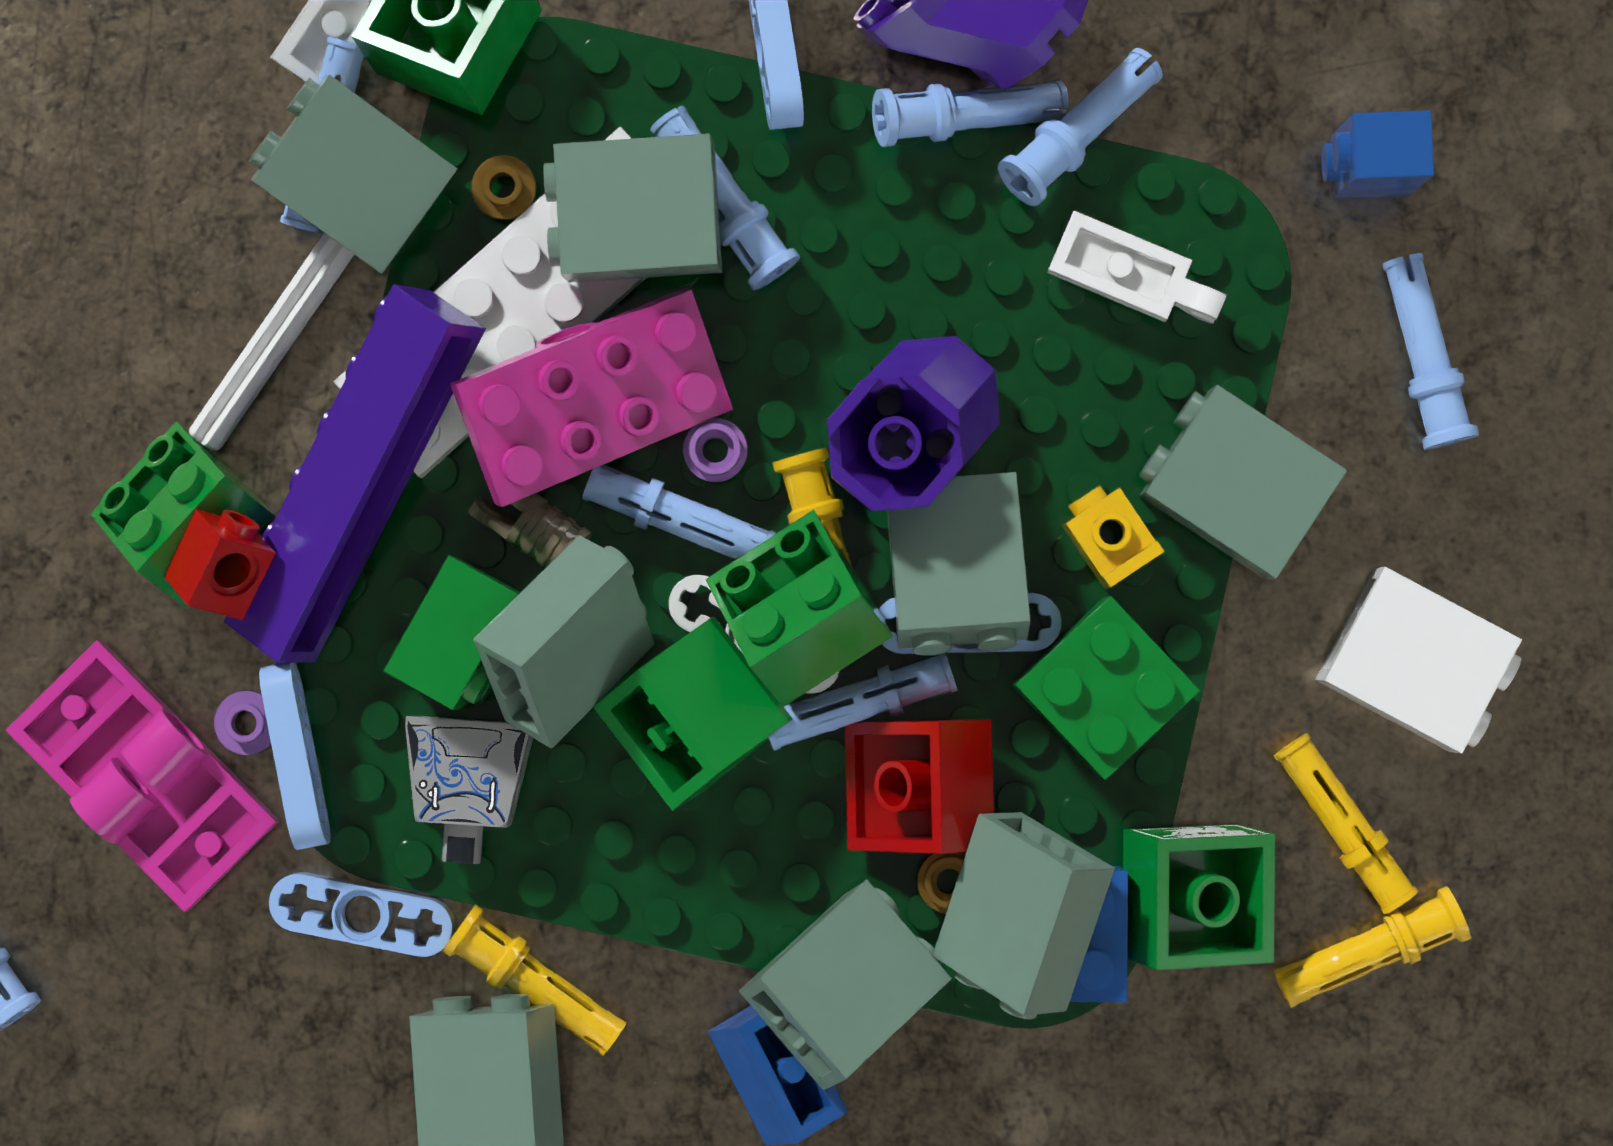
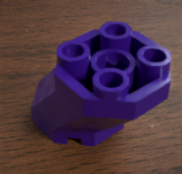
M867 0L856 12L854 20L857 22L856 28L873 45L969 67L986 85L993 86L994 83L998 88L1006 90L1044 66L1055 53L1047 44L1048 41L1058 30L1069 38L1080 25L1088 0Z
M957 336L902 340L865 379H862L827 419L831 478L871 512L928 508L1000 424L996 369Z

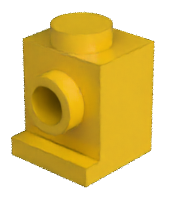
M1099 485L1068 506L1075 517L1062 525V527L1104 589L1111 588L1165 552L1159 542L1155 541L1121 488L1107 495L1101 485ZM1113 520L1120 524L1123 535L1117 544H1107L1101 539L1099 529L1104 521Z

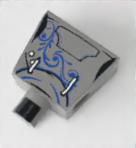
M406 716L405 728L415 821L444 824L442 861L467 864L481 863L483 826L508 827L512 825L533 737L503 721Z

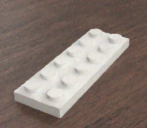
M620 126L605 140L631 139V137ZM543 194L433 293L486 328L461 377L464 378L535 349V344L539 340L555 332L584 323H597L646 278L568 283L561 275L560 266L551 267L549 262L547 230L549 227H558L557 202H547L546 195ZM346 371L333 381L340 389L346 379ZM454 394L450 398L414 469V472L420 478H423L469 437Z

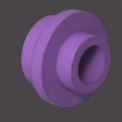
M712 418L691 428L684 441L683 455L688 468L698 478L708 482H723L733 478L744 466L747 458V443L743 433L735 424L725 419ZM720 439L726 443L728 453L724 460L713 463L704 457L703 448L708 441Z
M241 691L228 696L220 704L215 714L214 727L216 735L223 746L237 754L251 755L259 753L271 745L262 694L253 691ZM245 710L251 712L257 722L255 730L250 735L241 734L235 726L237 715Z

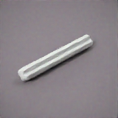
M326 233L317 242L189 428V434L208 449L214 451L221 449L354 256L351 251Z

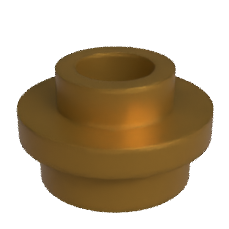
M507 155L495 156L483 162L476 170L472 180V195L477 206L487 216L497 220H512L518 218L533 204L536 196V182L529 167L521 160ZM501 176L511 177L515 181L513 193L505 198L496 197L492 193L493 182Z
M933 853L922 863L917 877L918 890L924 902L935 911L946 914L953 892L945 893L938 888V875L945 869H954L960 873L966 853Z

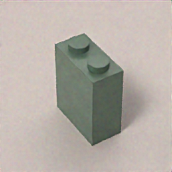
M326 75L320 84L308 78L287 107V110L296 117L285 133L280 137L271 130L249 160V163L258 168L251 180L382 274L454 175L457 168L331 75Z
M710 133L553 144L554 162L544 163V188L547 202H557L558 227H549L547 230L548 256L551 267L560 266L561 275L568 283L722 273L715 144Z
M1219 385L1211 388L1205 397L1195 391L1174 421V424L1183 430L1170 450L1159 445L1139 474V477L1147 482L1139 497L1267 581L1276 579L1348 470Z
M1016 472L955 476L928 508L887 511L898 649L912 648L913 653L917 655H938L949 652L952 649V645L978 643V648L981 650L998 651L1012 648L1017 645V640H1026L1028 638L1030 612Z
M579 535L473 639L505 721L551 749L655 645L646 620L647 609L639 598L632 577L634 574L633 566L625 555L612 546L602 548Z
M1022 812L979 814L932 956L955 970L954 977L961 983L973 988L984 989L999 999L1000 1008L1013 1016L1023 1019H1035L1037 1014L1067 1011L1115 868Z
M868 880L845 893L739 990L741 995L823 1091L846 1080L952 979L942 968V962L932 956L935 948L926 940L916 937L900 919L899 909L893 899L884 891L874 888Z
M509 994L491 997V1006L472 1007L471 996H453L433 999V1010L409 1016L418 1146H564L554 1004L530 1005L529 994Z

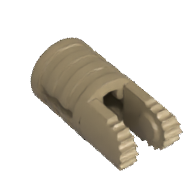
M539 493L511 503V505L522 512L518 519L505 509L494 504L492 500L489 501L481 497L479 499L476 498L468 510V513L513 547L517 546L520 548L522 553L528 557L531 556L543 568L547 567L579 535L588 540L592 536L590 530L586 527H580L574 519L565 516L563 511L556 506L550 505L548 500Z

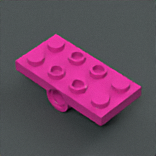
M686 288L679 289L601 322L584 323L555 332L539 340L535 344V349L450 383L494 504L500 507L509 505L733 410L692 289Z
M96 640L6 729L11 737L71 797L70 804L82 820L103 839L112 844H118L184 913L190 911L280 822L257 796L103 640Z

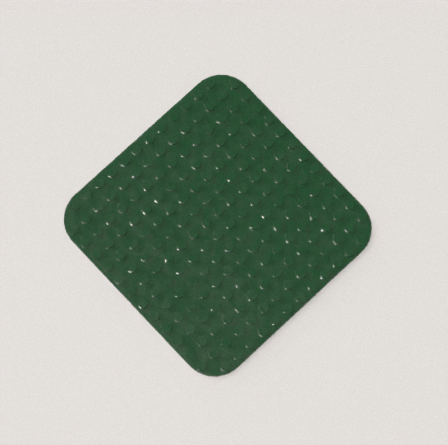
M538 17L483 115L431 96L420 142L456 167L457 170L392 259L383 299L389 294L393 284L435 292L515 220L491 218L483 213L474 201L472 195L473 176L478 167L486 160L495 156L507 155L524 162L535 178L536 196L533 201L535 203L545 194L544 163L554 162L553 144L604 141L620 126L631 139L656 137L650 131L652 125L663 115L674 108L678 109L680 106L686 108L701 134L710 133L715 144V152L751 202L757 201L766 207L769 212L766 220L787 249L794 248L800 255V259L795 265L780 277L760 289L753 290L748 283L751 275L730 245H721L722 273L646 278L598 321L601 322L679 289H692L733 410L714 418L725 419L735 424L743 433L747 443V458L739 473L723 482H708L694 475L688 468L683 455L684 441L692 427L603 465L648 483L651 482L652 478L665 482L663 487L665 490L707 507L717 509L722 513L769 532L770 530L774 531L777 534L790 525L787 515L792 511L782 473H776L772 463L827 447L829 453L827 419L862 379H865L902 340L957 336L996 369L1000 424L956 476L1016 472L1028 593L1044 595L1054 602L1061 615L1060 633L1050 646L1039 651L946 653L958 691H950L903 707L904 714L892 717L889 711L859 722L992 720L994 813L1022 812L1111 866H1121L1123 868V829L1173 827L1233 558L1139 497L1147 485V482L1141 479L1139 474L1159 445L1170 450L1183 430L1174 424V421L1195 391L1205 397L1211 388L1219 385L1265 416L1289 311L1292 277L1290 260L1281 231L1263 202L1248 187L1225 171L1203 162L1096 138L1085 147L1086 155L1082 165L1076 171H1064L1046 188L1047 196L1045 200L1037 206H1031L1022 202L1010 192L999 175L998 165L1008 155L1017 156L1035 139V130L1039 126L1038 124L1026 123L1022 125L954 131L952 137H948L947 140L933 142L929 136L897 139L894 146L882 147L875 136L872 119L873 96L876 90L880 88L799 70L803 98V126L770 130L766 117L757 60L564 17ZM508 176L498 177L492 184V193L499 198L510 196L515 189V181ZM1073 211L1191 259L1192 262L1185 278L1227 295L1214 323L1211 324L1198 319L1174 305L1166 322H1163L1047 273ZM470 437L465 439L423 478L418 477L413 471L316 662L297 663L330 825V843L314 847L320 854L344 871L375 883L471 905L476 904L488 909L761 971L845 893L868 880L874 888L884 891L893 899L899 909L900 919L916 937L926 940L935 948L946 914L930 908L922 899L917 885L919 869L925 859L933 853L851 851L847 848L845 726L782 746L781 749L775 751L770 739H768L706 791L672 811L596 710L592 708L552 749L533 738L512 825L508 827L483 826L481 863L467 864L442 861L444 824L417 822L414 817L405 728L406 716L506 721L493 689L482 704L477 702L474 705L471 703L468 709L452 710L384 672V669L448 555L468 562L519 592H522L545 568L537 564L536 560L531 556L528 557L522 553L520 548L510 545L468 513L476 498H486L494 503ZM720 439L708 441L703 448L704 457L713 463L721 462L728 453L726 443ZM829 454V458L824 462L835 499L842 500L844 506L842 510L843 516L839 517L838 520L845 548L848 552L852 568L879 610L886 601L894 598L887 511L871 512L831 478ZM591 469L537 493L546 498L550 505L556 506L563 511L565 516L574 519L580 527H586L592 532L591 542L602 548L612 546L625 555L633 566L634 574L632 577L639 598L647 609L646 620L655 645L602 697L603 699L636 670L690 633L677 625L670 614L669 597L674 586L680 580L691 575L710 577L736 559L709 548L701 547L694 542L648 525L647 529L644 530L634 526L635 519L592 501L583 500L582 496L593 470ZM1099 485H1101L1107 495L1121 488L1155 541H1158L1165 551L1107 589L1103 588L1062 527V525L1075 517L1068 506ZM511 504L500 507L517 519L522 514L521 511ZM1106 520L1101 524L1099 534L1105 543L1114 545L1121 540L1123 531L1120 524L1116 521ZM701 586L696 594L688 591L684 592L680 602L688 607L685 618L695 623L700 615H706L710 618L715 617L726 631L727 622L720 608L709 601L711 590L708 587ZM1111 595L1192 681L1200 692L1106 780L1097 778L1010 684L1103 597ZM1029 604L1030 626L1026 640L1037 641L1038 632L1049 628L1050 620L1049 616L1038 614L1037 605ZM896 617L885 619L889 630L897 635ZM881 644L840 670L835 682L826 690L812 694L804 693L789 704L877 676L876 669L889 665L890 671L938 655L898 654L889 651ZM954 869L943 870L937 878L938 888L945 893H952L959 872ZM1128 959L1127 977L1136 965V962ZM942 962V968L952 979L922 1008L997 1026L1032 1029L1049 1027L1073 1020L1093 1010L1103 1002H1069L1067 1011L1037 1014L1035 1019H1023L1002 1010L999 1006L1000 1000L984 989L973 988L958 981L954 977L955 970Z

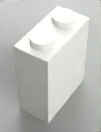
M1387 567L1375 568L1369 576L1315 681L1448 752L1463 753L1467 745L1475 747L1485 734L1492 714L1485 711L1496 689L1504 691L1515 677L1521 664V657L1515 653L1522 639Z

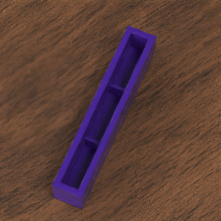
M393 284L389 294L378 305L374 314V324L359 353L348 364L345 374L346 379L331 409L320 420L317 428V437L303 465L293 474L289 484L290 491L276 519L267 527L262 536L276 554L244 619L240 620L226 616L224 623L276 663L316 662L453 395L450 383L461 379L486 330L485 327L431 290Z

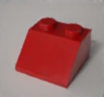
M992 720L865 721L845 726L848 850L937 854L967 852L978 815L994 813Z

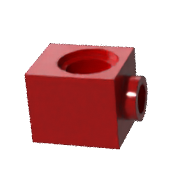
M196 509L167 567L164 578L187 606L243 620L276 552L258 533L259 525L246 515L233 510H224L220 516Z

